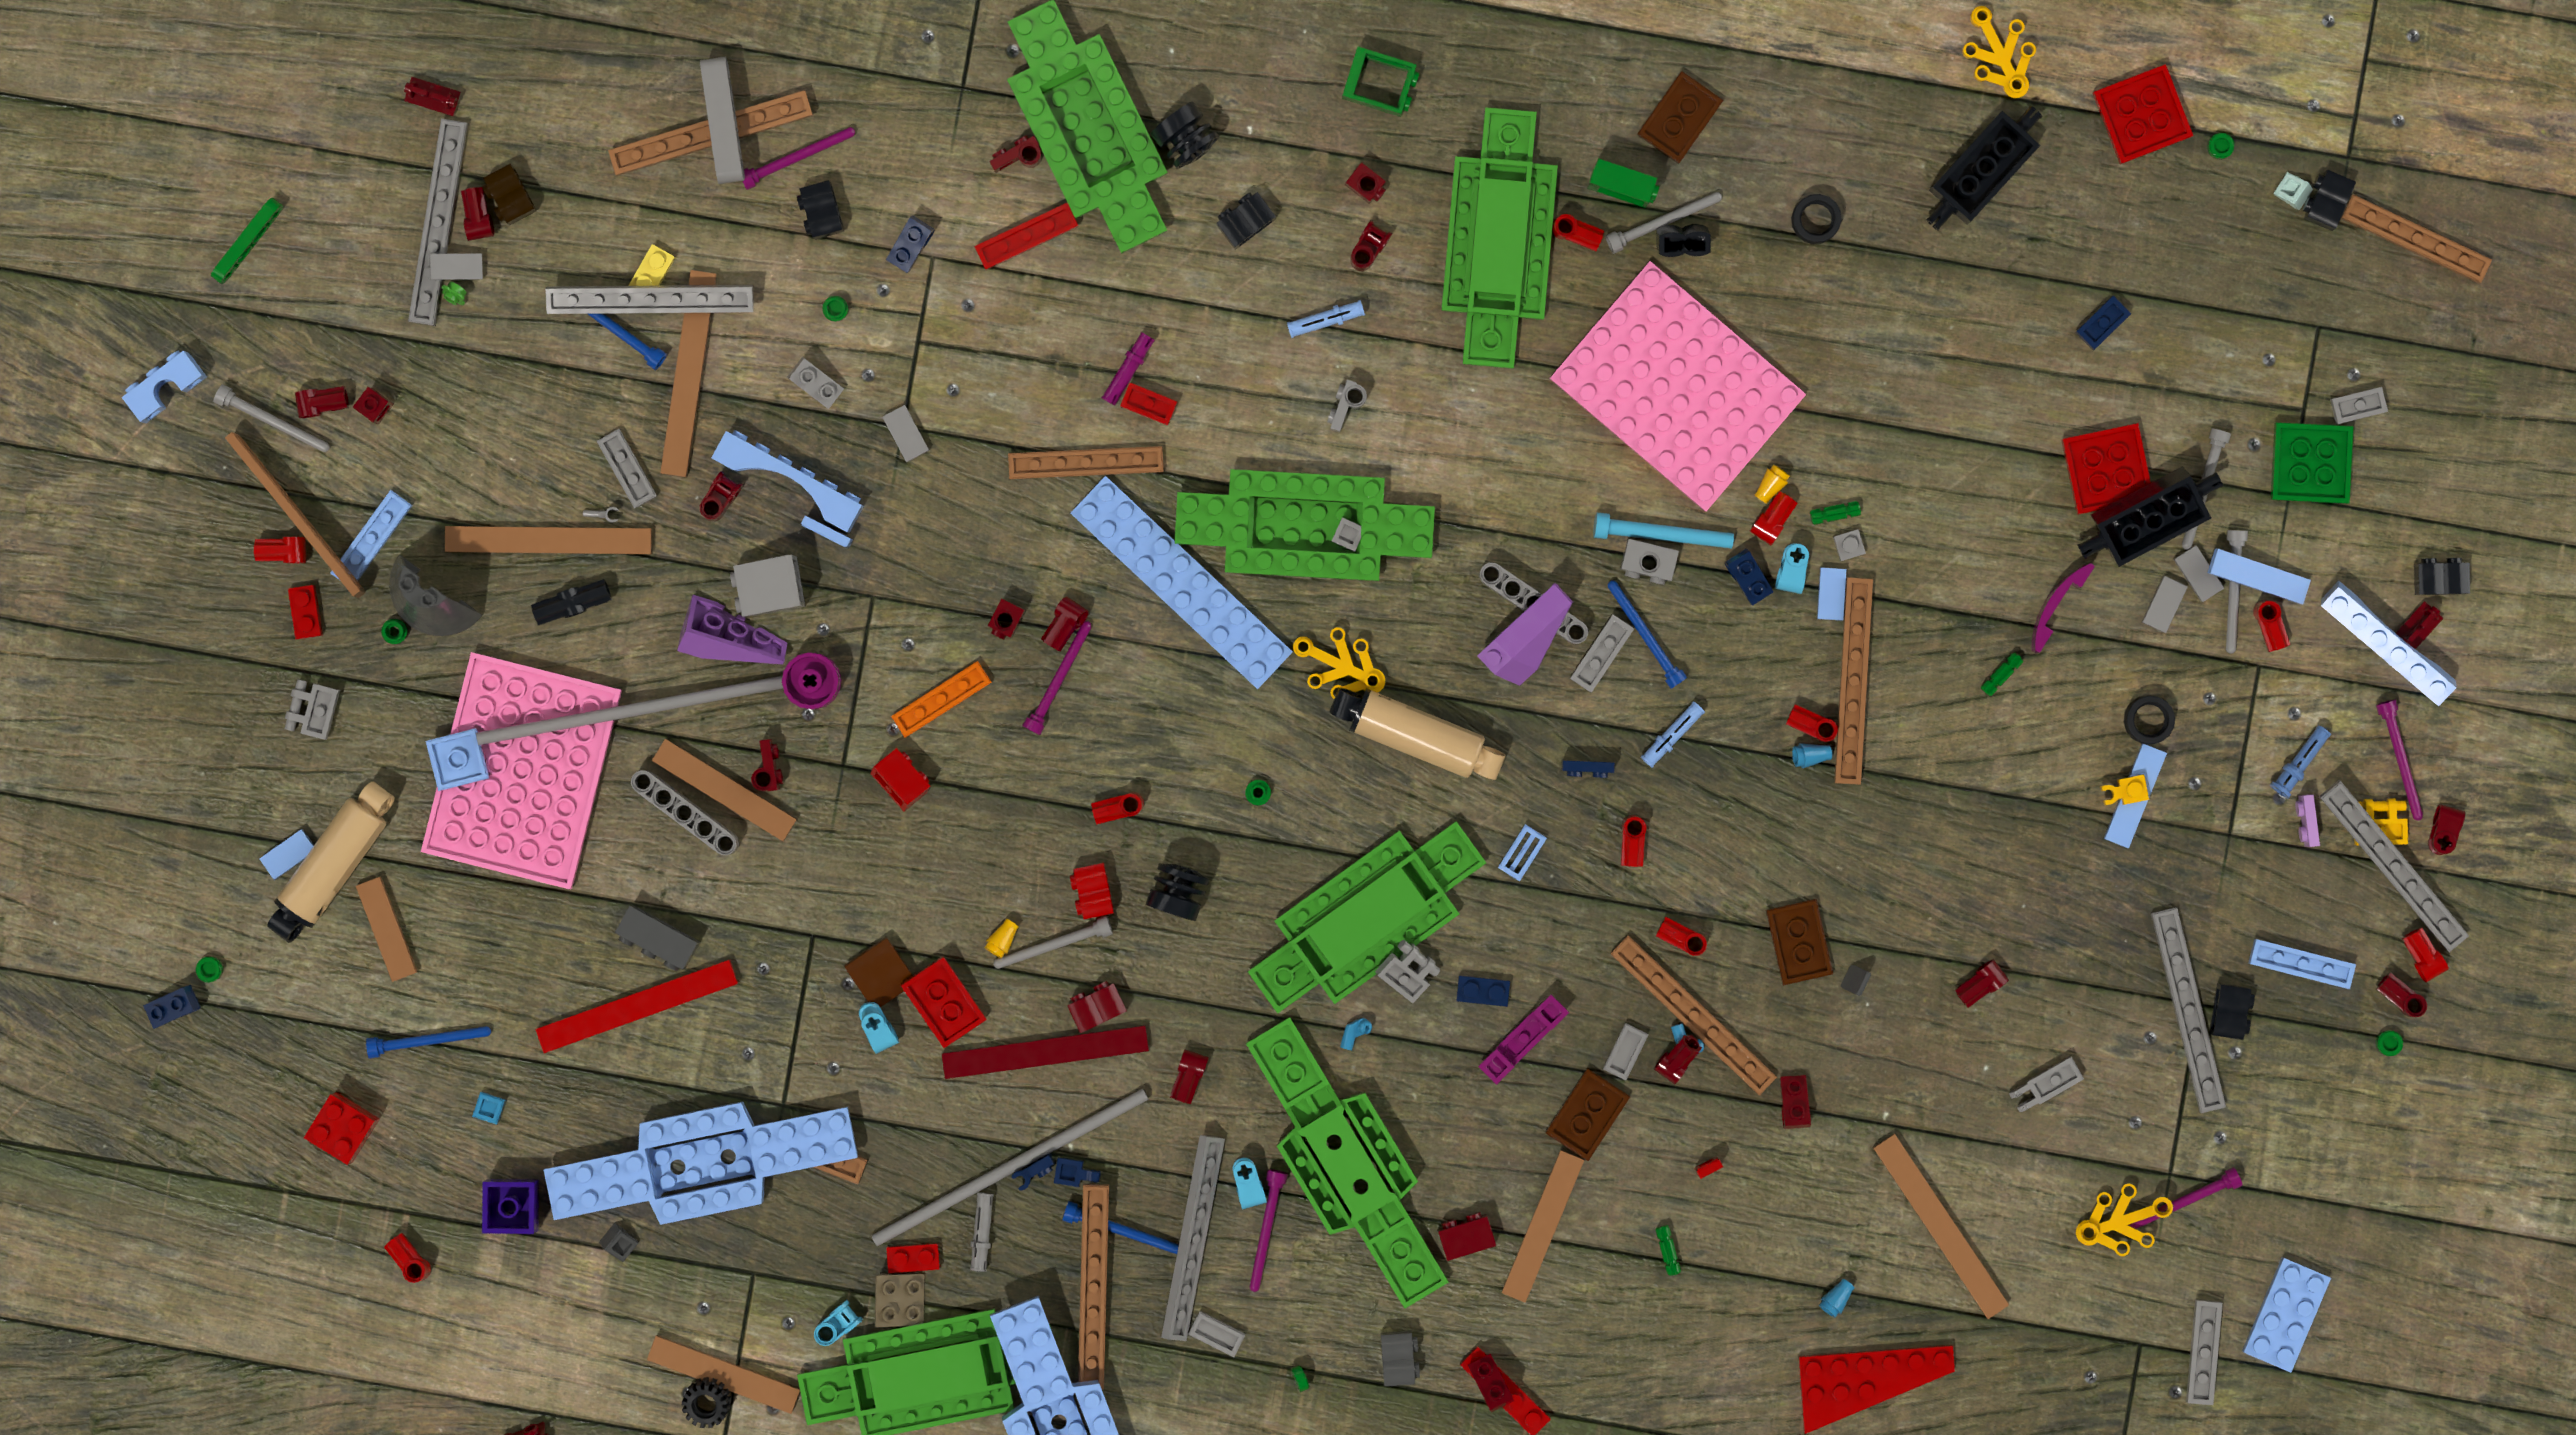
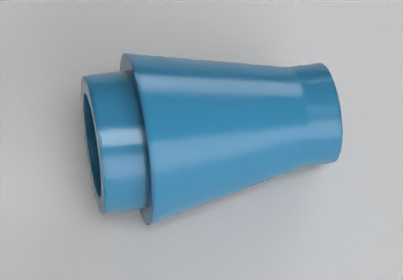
M1799 743L1798 746H1794L1792 749L1794 765L1796 767L1801 766L1804 769L1823 761L1831 760L1832 750L1830 745Z
M1842 1278L1834 1288L1821 1298L1822 1302L1819 1304V1307L1830 1316L1836 1318L1838 1314H1842L1855 1287Z

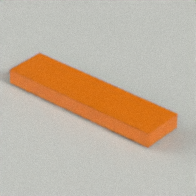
M977 661L891 717L906 738L992 682L979 661Z

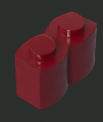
M1105 981L1093 987L1095 992L1088 996H1085L1084 992L1070 998L1072 1003L1067 1005L1080 1033L1127 1012L1114 983L1109 985Z

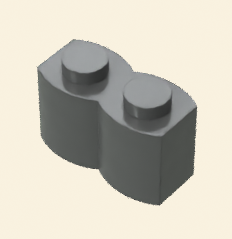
M1411 1330L1381 1332L1384 1386L1415 1384V1378H1420L1419 1362H1414L1413 1352H1418L1417 1336L1412 1337Z

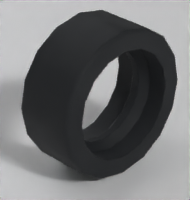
M1813 194L1803 198L1796 205L1791 221L1795 234L1801 240L1810 244H1821L1830 240L1837 233L1842 218L1841 211L1834 200L1829 196ZM1812 204L1823 205L1831 214L1832 221L1830 227L1822 234L1809 233L1802 225V213L1806 207Z
M2147 695L2136 698L2128 705L2124 713L2126 732L2139 743L2155 744L2162 742L2170 736L2174 729L2175 715L2173 708L2166 700L2158 696ZM2145 705L2158 707L2164 715L2162 729L2153 735H2145L2135 726V714L2139 708Z

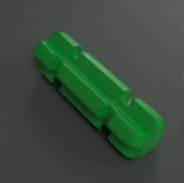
M1858 501L1849 502L1847 506L1839 504L1824 507L1822 511L1820 508L1810 511L1813 525L1822 524L1824 520L1832 522L1847 519L1849 515L1851 518L1861 515Z
M2012 653L2006 659L2007 662H2003L1990 676L1991 679L1981 686L1982 691L1986 695L1992 696L1998 690L1997 687H2001L2015 672L2014 669H2018L2023 663V659L2017 653Z
M1668 1225L1659 1226L1656 1228L1657 1238L1660 1239L1659 1245L1664 1263L1666 1262L1667 1264L1665 1265L1666 1272L1669 1276H1674L1681 1273L1679 1263L1676 1262L1678 1258L1673 1239H1670L1671 1231Z

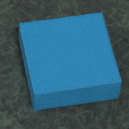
M480 1092L472 1117L497 1125L506 1099Z

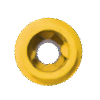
M1773 464L1770 469L1767 468L1755 496L1767 504L1773 496L1788 484L1787 480L1790 475Z
M1005 919L1003 924L986 940L987 944L984 948L1002 959L1004 954H1008L1019 926Z

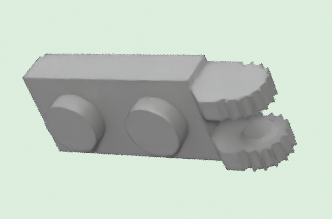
M2069 1056L2027 1080L2026 1084L2014 1089L2009 1095L2011 1098H2017L2026 1091L2031 1090L2034 1098L2022 1102L2017 1107L2019 1112H2023L2036 1104L2044 1103L2084 1078L2072 1057Z

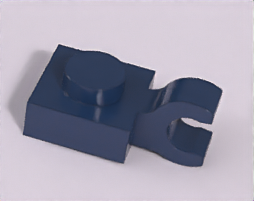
M1049 1153L1027 1168L1013 1173L1012 1179L1018 1176H1022L1025 1179V1183L1018 1188L1019 1191L1025 1190L1029 1186L1031 1177L1038 1175L1041 1178L1053 1170L1051 1166L1055 1161Z
M1058 1157L1054 1183L1080 1187L1081 1180L1098 1183L1101 1171L1083 1169L1084 1161Z

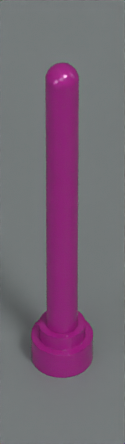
M848 127L754 170V168L748 170V167L745 168L743 184L746 190L756 187L755 184L760 182L759 179L853 137L855 129Z
M1085 621L1079 628L1035 713H1031L1029 718L1026 717L1022 725L1026 729L1041 735L1045 727L1043 726L1045 722L1043 718L1091 630L1092 625L1090 622Z
M2394 699L2376 704L2378 715H2381L2382 719L2386 721L2413 819L2419 821L2423 818V813L2395 717L2397 716V710H2399L2397 701Z
M2232 1167L2224 1171L2225 1174L2221 1175V1179L2171 1201L2173 1204L2172 1212L2224 1188L2235 1190L2243 1186L2236 1169ZM2165 1204L2157 1209L2160 1212H2165L2168 1206ZM2155 1215L2131 1223L2128 1226L2138 1229L2160 1217Z
M1268 1169L1266 1180H1268L1270 1189L1249 1286L1252 1292H1257L1260 1288L1280 1188H1283V1184H1286L1288 1173L1280 1170Z

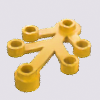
M1978 6L1971 12L1970 21L1975 27L1982 29L1993 53L1980 49L1975 43L1969 42L1963 47L1962 54L1967 59L1976 58L2000 66L2005 76L1990 72L1987 66L1980 65L1974 70V78L1979 82L1987 81L2002 86L2004 92L2009 97L2020 98L2029 89V81L2025 73L2030 58L2036 53V47L2031 42H2026L2020 47L2021 57L2016 70H2014L2010 61L2018 37L2024 31V23L2019 19L2009 23V33L2003 48L1990 22L1992 19L1990 9L1985 6ZM1978 12H1984L1986 19L1983 21L1979 20L1977 17ZM2018 23L2021 30L2019 32L2013 31L2012 24ZM1972 46L1975 49V53L1973 55L1967 54L1966 47ZM2025 46L2031 47V55L2024 53L2023 49ZM1979 69L1986 71L1985 78L1978 76L1977 72ZM2015 80L2019 81L2021 84L2020 89H2014L2012 82Z
M1336 627L1330 632V638L1335 642L1340 659L1314 647L1313 642L1307 637H1299L1295 640L1293 650L1297 656H1311L1336 668L1322 674H1311L1307 680L1310 688L1318 689L1324 683L1348 675L1358 679V681L1345 686H1333L1330 691L1333 699L1335 698L1333 695L1335 688H1345L1353 692L1365 691L1367 688L1377 693L1384 688L1385 676L1379 669L1373 668L1368 653L1369 645L1366 640L1357 639L1353 644L1354 651L1360 656L1363 670L1353 666L1345 642V631L1342 628ZM1340 630L1343 634L1342 639L1335 640L1333 632ZM1306 642L1308 650L1301 652L1298 649L1299 643ZM1358 642L1365 643L1366 648L1364 651L1356 649ZM1313 676L1320 679L1318 686L1310 684V679ZM1370 676L1377 678L1378 682L1375 686L1368 684Z
M2125 1184L2121 1189L2122 1195L2110 1220L2099 1223L2105 1208L2112 1203L2111 1195L2107 1192H2101L2097 1196V1204L2090 1219L2082 1221L2077 1226L2076 1237L2084 1245L2090 1246L2098 1242L2114 1250L2117 1255L2126 1256L2130 1252V1246L2127 1242H2117L2102 1234L2115 1230L2138 1241L2142 1247L2150 1248L2155 1242L2154 1236L2148 1232H2140L2128 1225L2155 1215L2160 1218L2168 1217L2173 1211V1204L2168 1198L2159 1197L2154 1200L2152 1206L2124 1215L2130 1200L2137 1193L2136 1187L2133 1184ZM2125 1187H2132L2134 1194L2126 1196L2124 1194ZM2107 1195L2110 1199L2109 1203L2106 1205L2101 1204L2099 1201L2100 1196ZM2160 1202L2167 1204L2168 1208L2165 1212L2158 1211L2157 1206ZM2086 1228L2093 1229L2094 1235L2088 1238L2084 1235ZM2149 1235L2152 1238L2150 1245L2142 1243L2143 1236ZM2119 1244L2127 1246L2126 1253L2121 1254L2117 1251Z

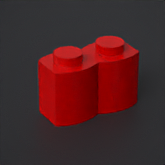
M1100 863L1073 869L1074 874L1070 875L1072 890H1077L1079 900H1075L1077 914L1083 915V919H1089L1115 913L1105 864Z

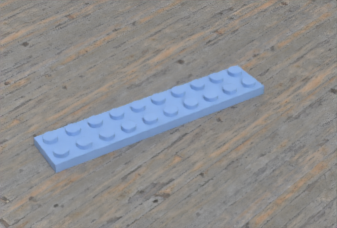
M1106 476L1071 512L1086 529L1257 689L1292 654L1293 651L1179 544H1175V541Z

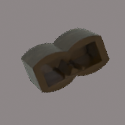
M508 164L483 177L486 183L482 186L489 200L494 198L498 206L494 208V211L501 222L506 221L508 225H512L537 211L512 164Z

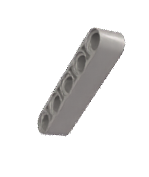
M727 57L700 60L718 184L744 181L745 175Z
M1487 563L1480 569V581L1522 611L1528 609L1526 601L1529 597L1535 596L1539 598L1542 596L1541 593L1496 563ZM1488 567L1495 568L1498 572L1497 580L1493 582L1487 581L1484 577L1485 569ZM1508 582L1518 584L1519 593L1516 596H1509L1506 593L1505 586ZM1567 613L1556 634L1571 644H1579L1586 640L1588 628L1582 621ZM1573 625H1578L1583 630V635L1579 640H1574L1569 635V630Z
M640 770L632 776L631 786L638 794L721 855H730L737 851L739 840L733 832L653 772ZM643 774L650 778V785L647 789H642L638 785V778ZM662 790H667L671 795V800L666 805L662 804L658 799V795ZM684 805L688 806L692 812L688 820H683L679 816V809ZM703 821H708L712 825V831L707 836L703 835L699 830V826ZM724 836L730 837L733 842V846L729 851L723 850L720 846V841Z

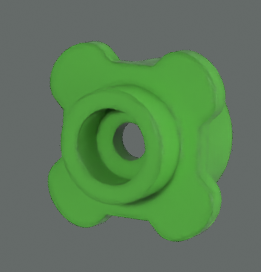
M449 282L447 286L443 285L441 287L443 289V297L453 305L458 303L462 306L465 304L463 300L467 292L461 286L454 282Z

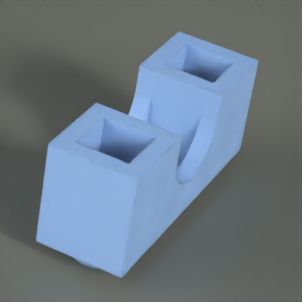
M174 352L166 359L168 362L161 368L157 366L151 369L146 374L147 378L140 384L135 382L125 390L127 394L122 399L140 422L146 424L166 409L159 396L160 389L165 383L173 381L181 391L189 392L207 378L189 352Z

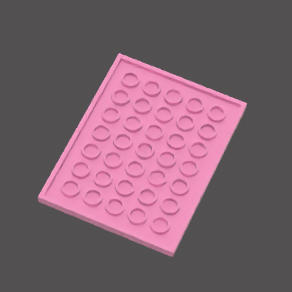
M1649 261L1550 377L1552 382L1705 512L1806 396L1800 388L1651 261Z
M471 652L450 735L477 728L478 732L617 707L622 690ZM615 720L481 745L489 779L438 791V788L436 789L421 852L571 890Z

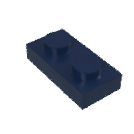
M2113 295L2075 333L2092 350H2095L2131 313Z
M1561 760V771H1567V776L1582 777V772H1593L1592 777L1608 778V773H1614V763Z
M1459 975L1456 1001L1508 1007L1510 981Z

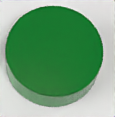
M2218 133L2209 139L2207 150L2213 158L2225 159L2234 151V141L2230 135Z
M204 957L196 965V974L203 982H214L222 976L223 965L216 957Z
M2385 1030L2377 1036L2376 1048L2383 1055L2395 1056L2403 1048V1039L2397 1032Z
M1298 1365L1291 1368L1292 1376L1300 1393L1308 1390L1309 1383L1302 1367Z

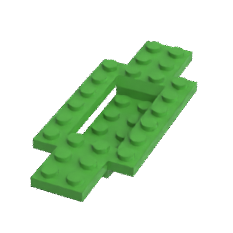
M1050 0L1008 21L1030 68L1008 78L1007 81L1075 219L1099 208L1121 254L1167 232L1166 226L1145 185L1168 174L1100 34L1076 45L1054 0Z
M1485 107L1481 159L1455 156L1441 311L1467 313L1463 365L1514 369L1518 318L1544 320L1558 165L1536 164L1532 162L1537 112Z
M1230 469L1229 495L1177 492L1175 544L1226 547L1225 573L1379 581L1380 556L1432 558L1435 506L1383 504L1385 478ZM1342 518L1361 526V539L1355 552L1331 542Z
M1457 821L1415 851L1399 830L1274 920L1289 942L1250 969L1248 973L1277 1013L1318 984L1322 986L1332 1002L1336 1004L1375 976L1376 969L1391 953L1400 958L1403 952L1398 948V944L1402 940L1409 944L1413 943L1416 946L1458 916L1459 912L1445 893L1486 864V862Z
M995 1308L843 1338L847 1364L797 1374L807 1425L857 1416L861 1435H894L1013 1410L1015 1407L1010 1385L1016 1383L990 1314L996 1312ZM974 1340V1341H971V1342H966V1343H961V1344H956V1345H951V1346H946V1347H941V1348H936V1349H931V1350H926V1351H921V1352H915V1351H920V1350H925V1349H930V1348H935V1347H940V1346H945V1345H950V1344H955V1343H960V1342H965V1341Z

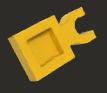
M2144 774L2117 779V787L2112 785L2100 786L2101 791L2110 790L2112 792L2111 799L2103 800L2104 805L2113 804L2118 799H2121L2122 805L2149 800Z

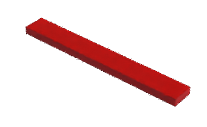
M727 960L535 1030L543 1053H547L739 983L731 961Z

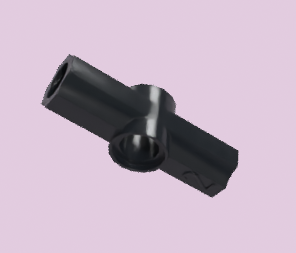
M605 579L580 588L573 587L557 593L555 597L532 604L531 607L538 626L563 617L569 618L586 612L588 608L611 601L612 598Z

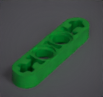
M270 198L262 206L211 273L212 278L220 284H224L232 276L283 209L281 203L274 198Z

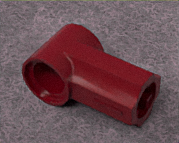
M483 187L462 190L461 195L465 212L464 229L467 240L493 237L494 226L491 215L488 214Z
M345 386L295 392L299 418L316 417L324 412L349 408L348 393Z
M1069 597L1063 598L1054 611L1055 618L1041 640L1061 652L1074 630L1079 629L1086 621L1089 611Z
M1994 959L1982 965L1976 970L1974 976L1954 990L1967 1008L1989 992H1995L2009 981Z
M2391 972L2380 981L2376 988L2379 993L2398 1007L2407 1017H2420L2427 1010V1002L2424 997L2416 994ZM2413 998L2419 1003V1008L2414 1013L2410 1012L2407 1007L2409 1000Z
M1683 1035L1670 1052L1666 1051L1655 1065L1654 1070L1675 1085L1687 1070L1688 1065L1699 1054L1702 1047L1699 1045L1698 1040L1691 1035Z
M1184 1049L1177 1070L1179 1073L1174 1082L1170 1098L1191 1104L1209 1057Z

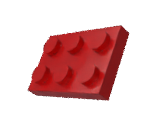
M941 956L900 984L943 1048L987 1020L944 956Z

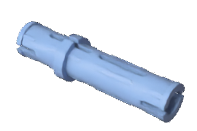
M1358 300L1357 302L1340 307L1334 305L1333 309L1287 322L1291 338H1294L1295 336L1337 323L1339 326L1343 325L1344 321L1364 316L1365 313L1361 300ZM1350 311V313L1328 319V317ZM1324 319L1322 322L1302 327L1304 324Z
M1693 701L1661 736L1658 735L1655 738L1656 742L1641 756V759L1653 768L1666 752L1670 753L1673 750L1672 746L1705 711ZM1688 717H1690V719L1677 731V733H1674V731H1675ZM1671 736V739L1656 753V750Z

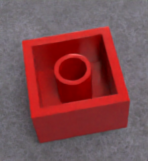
M334 1092L329 1095L305 1134L304 1139L346 1165H349L356 1159L380 1118L338 1092Z

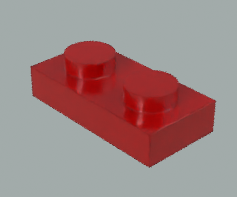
M1129 383L1120 407L1168 426L1178 402Z
M315 585L289 588L288 594L295 640L323 636Z
M938 1243L886 1247L888 1273L940 1270Z

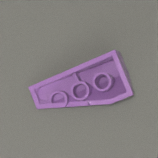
M1555 583L1477 655L1478 658L1494 675L1520 686L1539 668L1573 601Z
M692 595L680 633L677 651L703 659L783 665L787 642L763 628L756 629L745 623L746 618L739 614L737 617L726 612L724 610L725 606L718 602Z

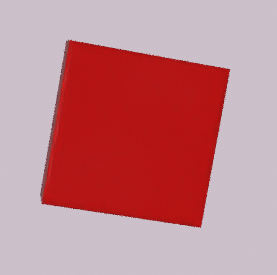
M1713 1157L1696 1166L1695 1171L1698 1177L1702 1179L1723 1168V1165L1718 1157Z

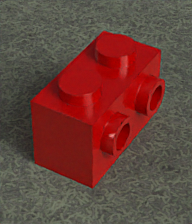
M896 748L878 762L870 774L905 812L927 794L930 785L928 784L927 776L921 771L918 772L911 765L912 760L905 752L901 753Z

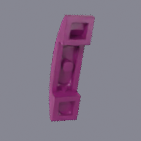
M2086 564L2071 572L2057 584L2046 598L2034 625L2031 651L2034 653L2041 652L2053 633V630L2045 626L2071 585L2076 588H2082L2095 567L2093 564Z
M1550 994L1478 1067L1497 1085L1569 1011Z

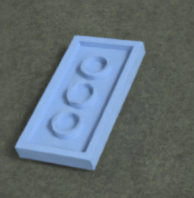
M2282 1257L2242 1352L2291 1373L2331 1278Z

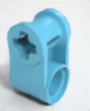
M1792 543L1784 549L1781 566L1777 574L1776 589L1802 594L1809 559L1808 549L1804 545ZM1796 548H1798V553H1801L1802 557L1794 562V558L1790 556L1791 551L1795 552Z
M875 1002L863 1004L859 1009V1017L862 1028L875 1054L898 1044L899 1039L891 1023L888 1022L881 1007Z
M1246 1157L1237 1159L1233 1164V1174L1242 1210L1267 1203L1261 1180L1259 1181L1253 1161ZM1241 1165H1246L1247 1168H1252L1248 1171L1247 1176H1243L1242 1173H1237L1241 1170Z
M848 1300L834 1309L815 1328L814 1338L818 1344L822 1346L833 1344L863 1320L862 1317H858L849 1307L850 1302ZM826 1326L831 1328L833 1337L829 1340L822 1339L819 1335L820 1328Z

